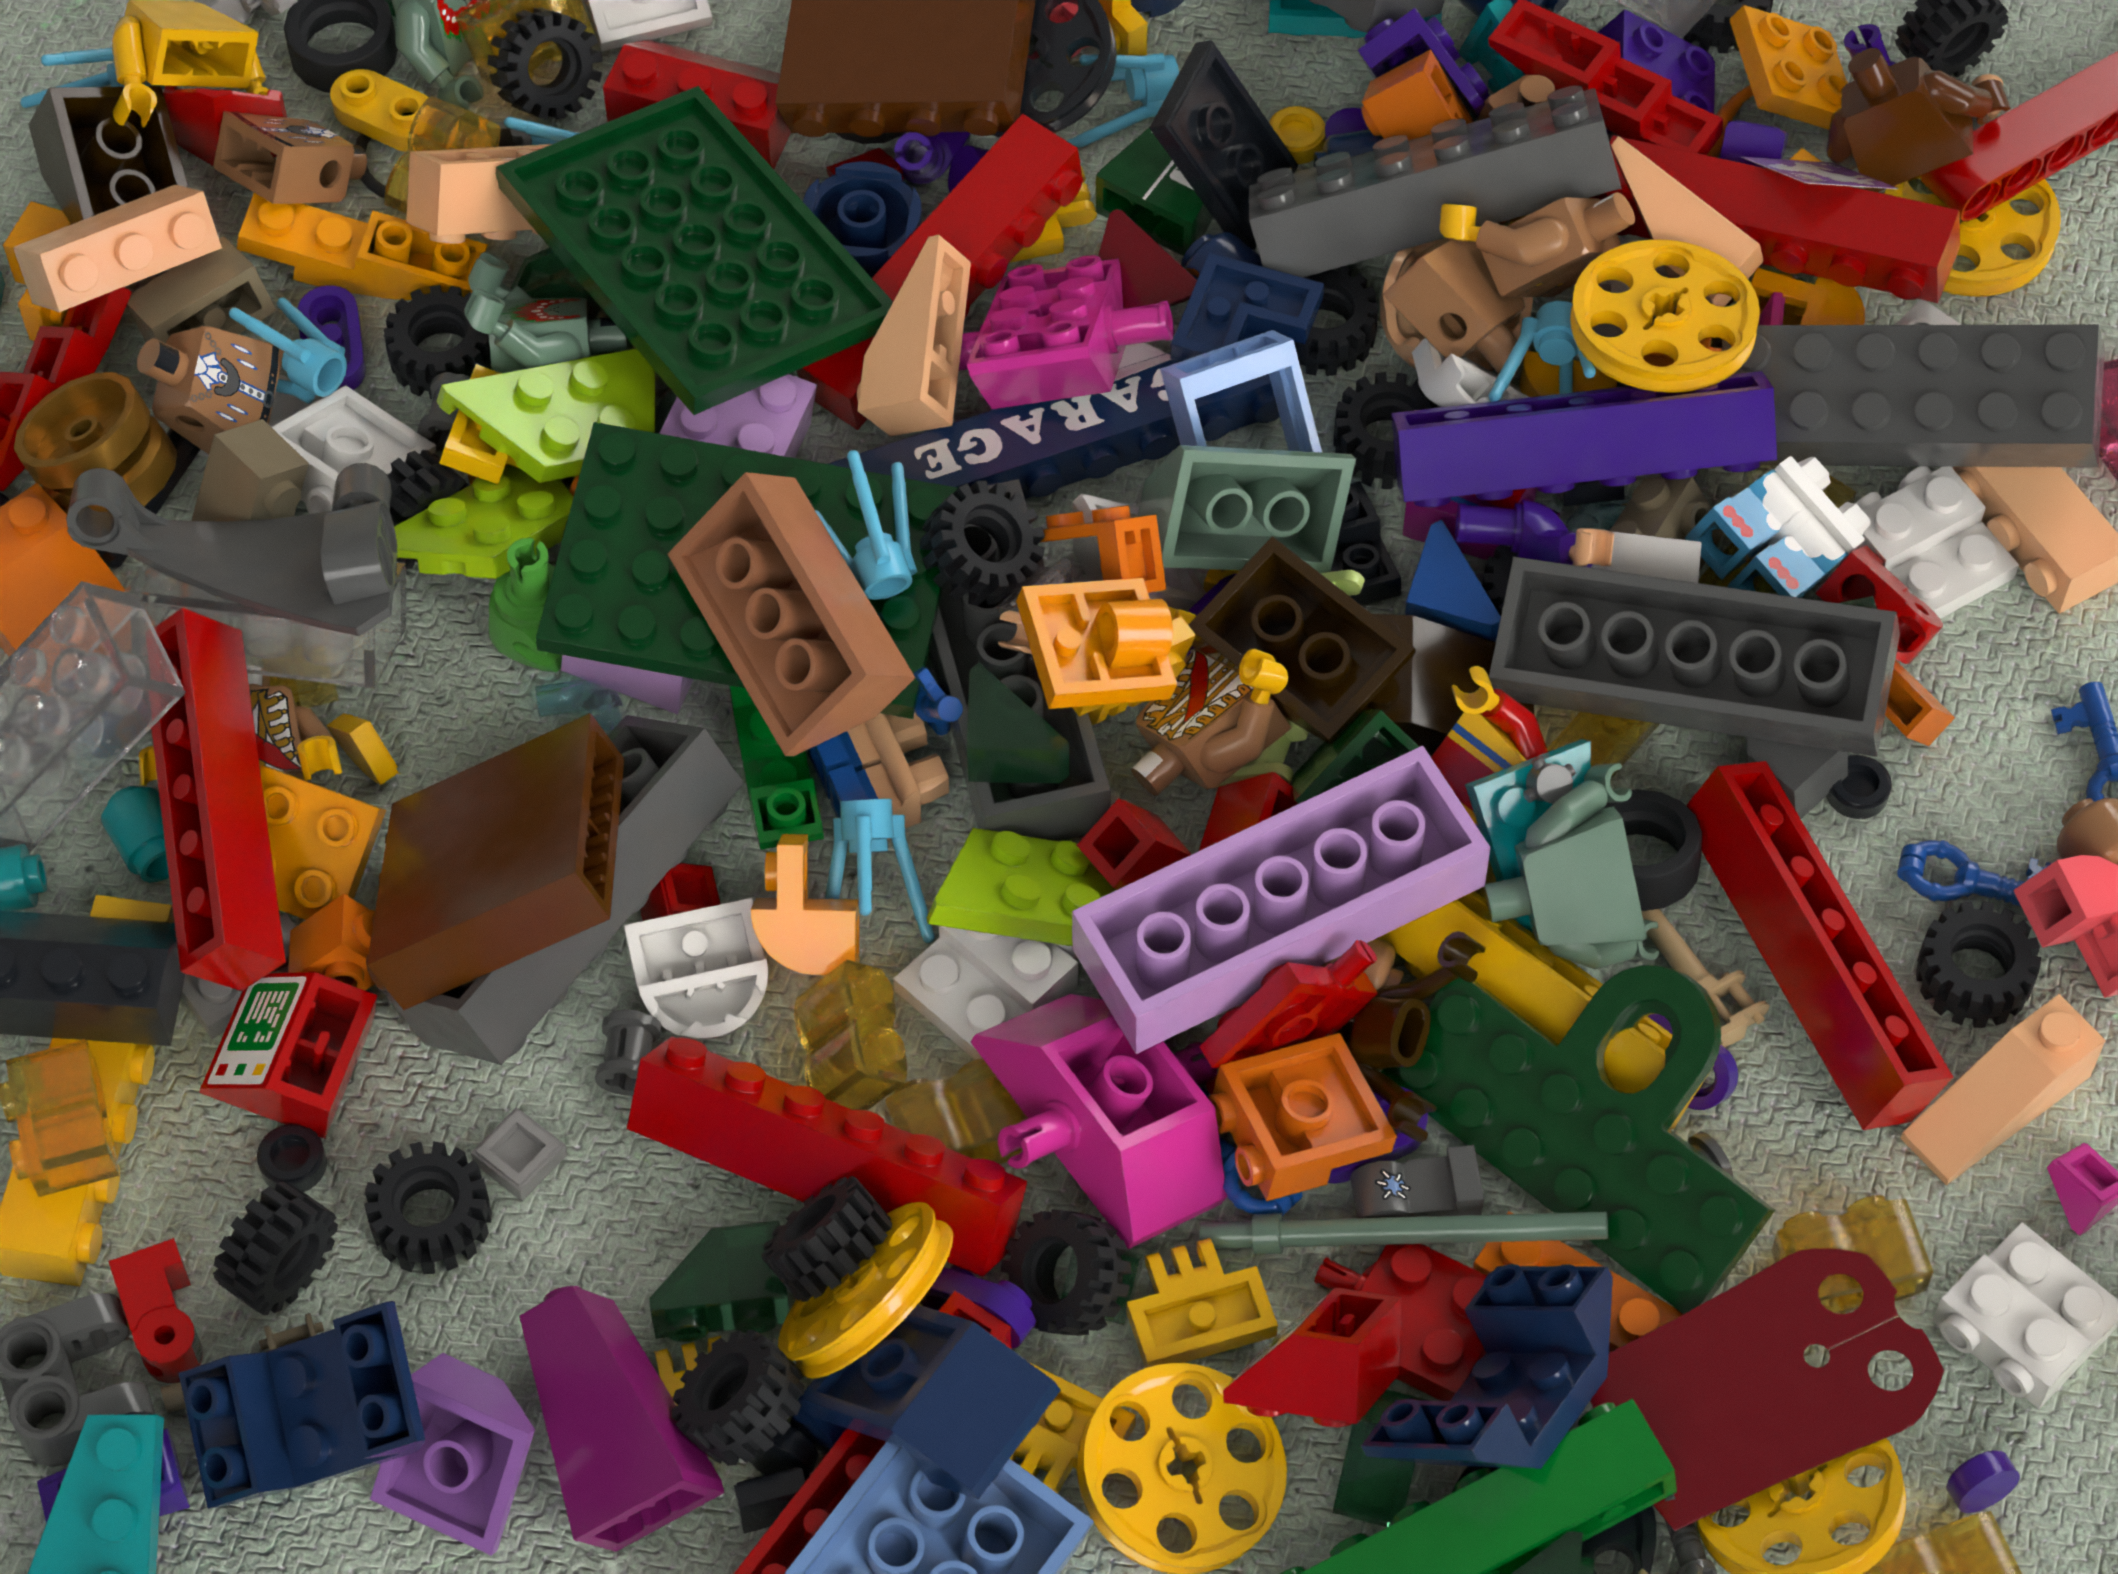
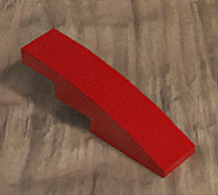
M1518 0L1488 38L1489 46L1526 75H1541L1550 79L1554 84L1555 91L1569 86H1581L1583 91L1595 88L1605 127L1620 137L1707 155L1724 133L1723 118L1672 95V80L1621 58L1620 42L1527 0Z
M122 287L69 308L62 327H39L23 373L0 372V491L3 492L25 469L14 450L16 433L23 420L46 395L69 381L96 371L109 348L132 291Z

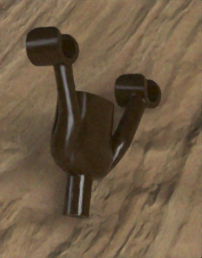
M1460 931L1451 933L1441 943L1437 957L1442 967L1415 981L1379 988L1376 990L1378 994L1356 1014L1354 1021H1348L1337 1032L1344 1039L1372 1092L1390 1105L1387 1115L1389 1124L1420 1143L1426 1141L1428 1132L1417 1126L1424 1114L1435 1112L1437 1107L1412 1091H1404L1393 1079L1379 1072V1070L1390 1067H1411L1421 1057L1430 1030V1012L1422 1000L1457 978H1461L1469 983L1476 980L1478 972L1467 964L1475 954L1484 953L1486 947Z

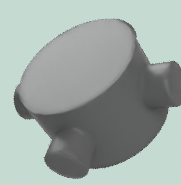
M1543 756L1536 757L1531 761L1533 768L1529 771L1526 778L1527 790L1523 792L1525 799L1529 803L1537 800L1554 804L1561 796L1572 790V776L1575 775V770L1571 764L1568 763L1562 766L1546 763Z

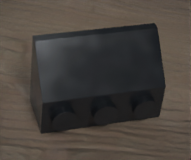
M0 910V1034L171 1046L185 979V973L180 972L175 922Z

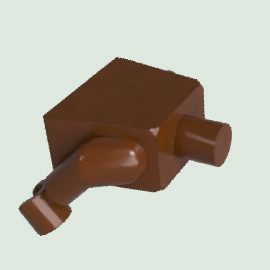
M1869 48L1855 55L1848 64V69L1855 81L1847 83L1841 89V108L1831 117L1826 152L1828 158L1837 165L1850 170L1858 168L1859 173L1895 186L1973 155V120L1971 117L1976 118L1977 123L1983 126L1989 122L1988 113L1996 110L2007 112L2011 107L2002 83L1999 80H1986L1970 86L1940 70L1932 71L1926 62L1918 57H1910L1889 66L1879 49ZM1864 187L1865 190L1880 192L1886 189Z

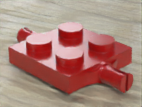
M1356 940L1333 964L1329 963L1325 967L1287 962L1269 971L1261 981L1262 987L1242 1006H1238L1224 1014L1217 1023L1218 1029L1199 1046L1212 1068H1219L1220 1065L1336 1034L1378 994L1370 979L1364 973L1371 964L1376 962L1377 956L1375 952L1364 941ZM1217 1075L1206 1083V1088L1210 1095L1213 1093Z
M1423 1244L1386 1245L1378 1260L1365 1269L1362 1274L1331 1260L1329 1257H1325L1320 1265L1314 1283L1331 1290L1336 1287L1401 1297L1399 1375L1396 1379L1440 1401H1450L1471 1374L1474 1365L1486 1354L1464 1309L1483 1286L1487 1275Z

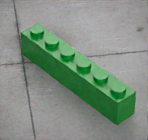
M1633 1398L1617 1407L1614 1403H1605L1595 1407L1581 1417L1578 1421L1579 1427L1569 1431L1541 1469L1501 1467L1493 1472L1490 1468L1476 1470L1463 1477L1455 1485V1492L1431 1505L1426 1500L1413 1503L1393 1517V1525L1370 1537L1365 1533H1360L1344 1539L1332 1548L1329 1553L1330 1558L1307 1570L1303 1566H1296L1280 1574H1523L1676 1493L1675 1469Z

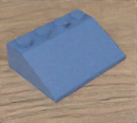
M886 1442L784 1574H1060L1082 1544L1094 1521L1010 1458L982 1496L976 1499L932 1484L904 1447Z

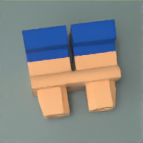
M879 713L874 719L808 749L809 758L828 799L831 801V806L837 818H841L840 801L892 799L893 815H905L906 829L921 823V805L930 803L949 793L948 773L937 753L907 763L903 753L928 745L924 722L916 713L914 714V719Z

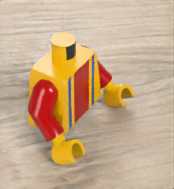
M1473 666L1469 669L1473 681L1481 687L1473 693H1464L1458 686L1452 685V692L1456 703L1464 713L1437 748L1431 759L1479 829L1465 784L1549 751L1535 715L1501 689H1493L1484 668Z

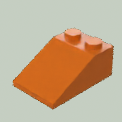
M35 483L0 507V648L53 705L60 709L62 707L60 688L65 681L105 661H115L122 666L142 652L140 638L154 627L97 551L81 546L71 538L67 532V514L38 483Z

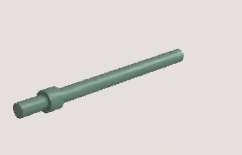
M1607 1212L1283 1220L1281 1213L1253 1214L1252 1221L1201 1222L1199 1240L1211 1238L1215 1249L1253 1248L1255 1255L1283 1254L1284 1247L1608 1239Z

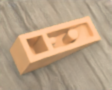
M1620 136L1611 144L1617 165L1651 240H1675L1706 248L1730 261L1747 279L1750 278L1764 261L1758 242ZM1663 265L1669 278H1678L1686 274L1679 267ZM1718 293L1711 294L1705 299L1715 306L1725 307L1732 297Z
M940 235L928 237L864 355L861 382L857 388V411L890 437L948 427L953 424L971 262Z
M2058 994L2001 1038L1902 1132L1901 1140L1947 1186L2090 1078L2106 1040Z

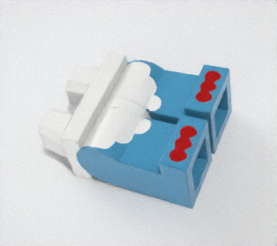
M1789 456L1775 469L1761 476L1734 497H1727L1715 505L1689 532L1685 539L1702 542L1701 557L1721 580L1755 556L1727 585L1728 588L1756 592L1753 584L1754 577L1763 576L1779 595L1801 598L1825 577L1835 571L1846 557L1865 541L1862 535L1869 527L1871 519L1856 503L1847 501L1837 508L1825 495L1823 490L1831 483L1829 472L1816 457H1810L1797 463L1792 456ZM1721 529L1739 550L1734 555H1727L1721 552L1713 542V530Z

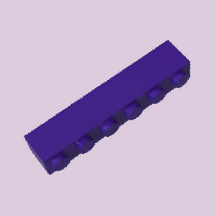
M1762 371L1733 374L1715 385L1688 392H1653L1626 386L1391 413L1397 485L1403 501H1414V504L1419 507L1443 506L1451 502V497L1473 494L1481 500H1500L1510 497L1513 494V490L1535 487L1543 493H1562L1572 490L1575 487V483L1597 480L1605 486H1624L1634 483L1636 476L1661 473V476L1667 479H1686L1696 476L1698 469L1720 466L1729 472H1747L1759 468L1760 462L1777 460L1774 388Z

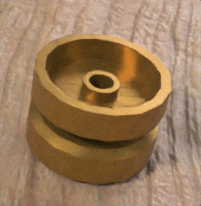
M115 372L92 373L69 381L46 395L23 420L17 430L14 444L15 452L36 483L42 485V489L66 514L74 482L81 473L96 468H104L116 472L123 477L134 497L145 506L165 487L175 470L177 450L156 417L150 415V410L130 379ZM98 505L87 506L90 509L98 512L109 511L106 508Z

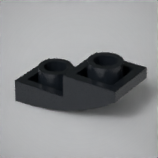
M1358 481L1350 484L1331 572L1353 570L1364 577L1365 582L1361 592L1358 595L1350 596L1362 606L1401 596L1402 594L1401 576L1381 540L1380 518L1361 482Z

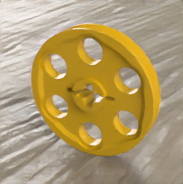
M1921 175L1894 186L1899 189H1885L1884 194L1947 207L1934 193L1922 194L1913 190L1909 182L1921 178ZM2045 179L1981 215L1980 220L1975 218L1967 222L1963 221L1960 224V248L1957 255L1969 258L1974 262L1976 268L1968 272H1959L1951 269L1943 292L1973 297L1999 295L2024 286L2043 271L2053 254L2061 224L2057 198ZM2021 199L2031 201L2039 208L2040 212L2034 215L2019 214L2012 209L2009 203ZM2006 244H2018L2025 247L2030 252L2031 257L2024 260L2011 259L2002 252L2000 247Z
M1663 239L1642 240L1620 245L1606 251L1595 258L1583 270L1573 292L1570 325L1573 338L1579 350L1587 360L1607 376L1642 390L1679 393L1715 385L1730 377L1742 367L1755 345L1760 308L1756 292L1750 281L1734 264L1721 255L1698 245L1681 241ZM1663 265H1672L1679 267L1686 274L1678 278H1667L1658 274L1655 269ZM1607 280H1618L1625 283L1630 289L1622 293H1610L1603 290L1598 284ZM1720 293L1732 297L1737 303L1728 307H1720L1709 303L1705 298L1711 294ZM1599 324H1612L1619 327L1624 333L1617 337H1604L1595 333L1592 328ZM1711 337L1720 338L1728 342L1731 348L1724 351H1712L1701 345L1700 341ZM1650 353H1662L1671 357L1674 363L1666 367H1657L1646 362L1643 357Z
M923 1202L910 1203L887 1213L892 1219L890 1220L892 1227L885 1232L888 1236L884 1242L874 1246L876 1252L870 1259H863L858 1264L860 1268L853 1275L850 1276L847 1273L842 1277L840 1285L832 1290L828 1286L822 1296L816 1299L811 1297L805 1302H802L800 1299L796 1300L782 1325L778 1338V1348L789 1360L796 1361V1366L801 1370L804 1377L815 1379L828 1376L862 1357L888 1336L910 1314L931 1288L950 1254L953 1244V1231L946 1222L936 1220L935 1212L928 1204Z
M1166 1363L1142 1369L1123 1379L1112 1388L1097 1405L1084 1427L1077 1453V1478L1085 1508L1099 1532L1114 1548L1134 1562L1152 1570L1169 1574H1200L1231 1564L1242 1557L1265 1535L1281 1508L1287 1482V1465L1279 1431L1272 1417L1251 1414L1247 1411L1246 1406L1223 1403V1390L1233 1378L1222 1372L1189 1363ZM1180 1385H1191L1198 1388L1206 1399L1207 1410L1205 1416L1198 1419H1189L1182 1416L1173 1405L1172 1393L1174 1388ZM1119 1407H1130L1136 1410L1143 1417L1145 1423L1143 1438L1136 1441H1125L1118 1437L1110 1424L1111 1412ZM1242 1428L1252 1432L1260 1442L1261 1453L1259 1459L1251 1463H1244L1235 1459L1227 1448L1226 1440L1229 1431ZM1175 1453H1177L1178 1458L1182 1462L1193 1460L1197 1467V1470L1189 1477V1484H1187L1182 1474L1171 1476L1167 1470L1168 1465L1175 1459ZM1118 1473L1130 1478L1136 1486L1138 1494L1135 1505L1130 1508L1121 1509L1108 1503L1102 1492L1104 1477L1109 1474ZM1238 1495L1247 1500L1254 1513V1520L1250 1528L1235 1530L1225 1524L1219 1513V1503L1224 1496ZM1176 1518L1188 1526L1192 1535V1543L1188 1551L1173 1553L1167 1551L1160 1544L1157 1538V1526L1160 1520Z
M1885 1438L1732 1504L1743 1506L1750 1512L1748 1518L1737 1526H1719L1712 1521L1716 1512L1696 1521L1701 1540L1709 1554L1730 1574H1863L1884 1557L1901 1531L1906 1512V1492L1902 1468L1893 1446ZM1860 1466H1875L1885 1473L1884 1478L1871 1487H1858L1847 1481L1848 1475ZM1808 1491L1811 1493V1498L1807 1501L1798 1497ZM1792 1492L1798 1495L1787 1502L1786 1494ZM1850 1522L1860 1523L1870 1530L1868 1536L1858 1544L1842 1545L1831 1538L1836 1528ZM1789 1542L1797 1545L1802 1550L1796 1560L1786 1565H1774L1768 1563L1763 1558L1766 1550L1778 1543Z

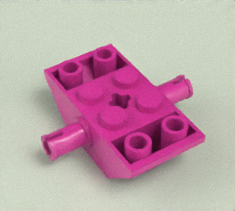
M1082 256L1069 261L1066 267L1043 270L1041 265L1036 264L1021 266L1011 270L1007 276H1003L985 321L980 326V331L963 333L959 371L968 370L970 378L991 409L1111 392L1127 345L1173 340L1174 327L1171 309L1167 301L1123 309L1119 258L1101 261L1099 256Z
M1068 994L977 1033L971 1040V1044L1028 1117V1119L1015 1125L1006 1126L1000 1131L998 1147L1002 1157L1022 1148V1153L1011 1157L1007 1162L1013 1168L1022 1169L1031 1162L1054 1152L1108 1224H1111L1117 1230V1236L1124 1240L1127 1249L1221 1205L1227 1198L1223 1188L1225 1176L1216 1110L1199 1088V1085L1206 1084L1216 1076L1217 1068H1212L1206 1057L1193 1062L1194 1057L1203 1054L1199 1047L1202 1044L1201 1042H1193L1184 1049L1172 1053L1163 1041L1135 1054L1102 999Z

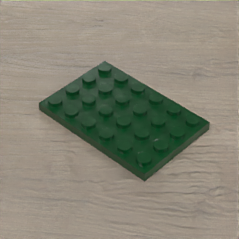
M699 86L496 167L499 189L693 415L874 337L893 304V301Z
M594 422L537 631V650L745 688L667 554L745 472L796 478L814 510L821 513L853 559L857 553L855 549L856 544L869 536L853 483L851 469ZM864 471L868 479L883 533L890 534L893 541L896 542L892 476ZM905 478L911 553L917 573L912 575L913 582L905 591L886 599L868 600L912 673H914L921 667L925 668L943 585L939 588L932 580L940 573L938 567L935 566L926 570L923 559L932 550L920 549V539L927 533L922 528L925 521L932 515L931 513L958 488ZM914 679L880 713L914 719L921 687L918 681Z

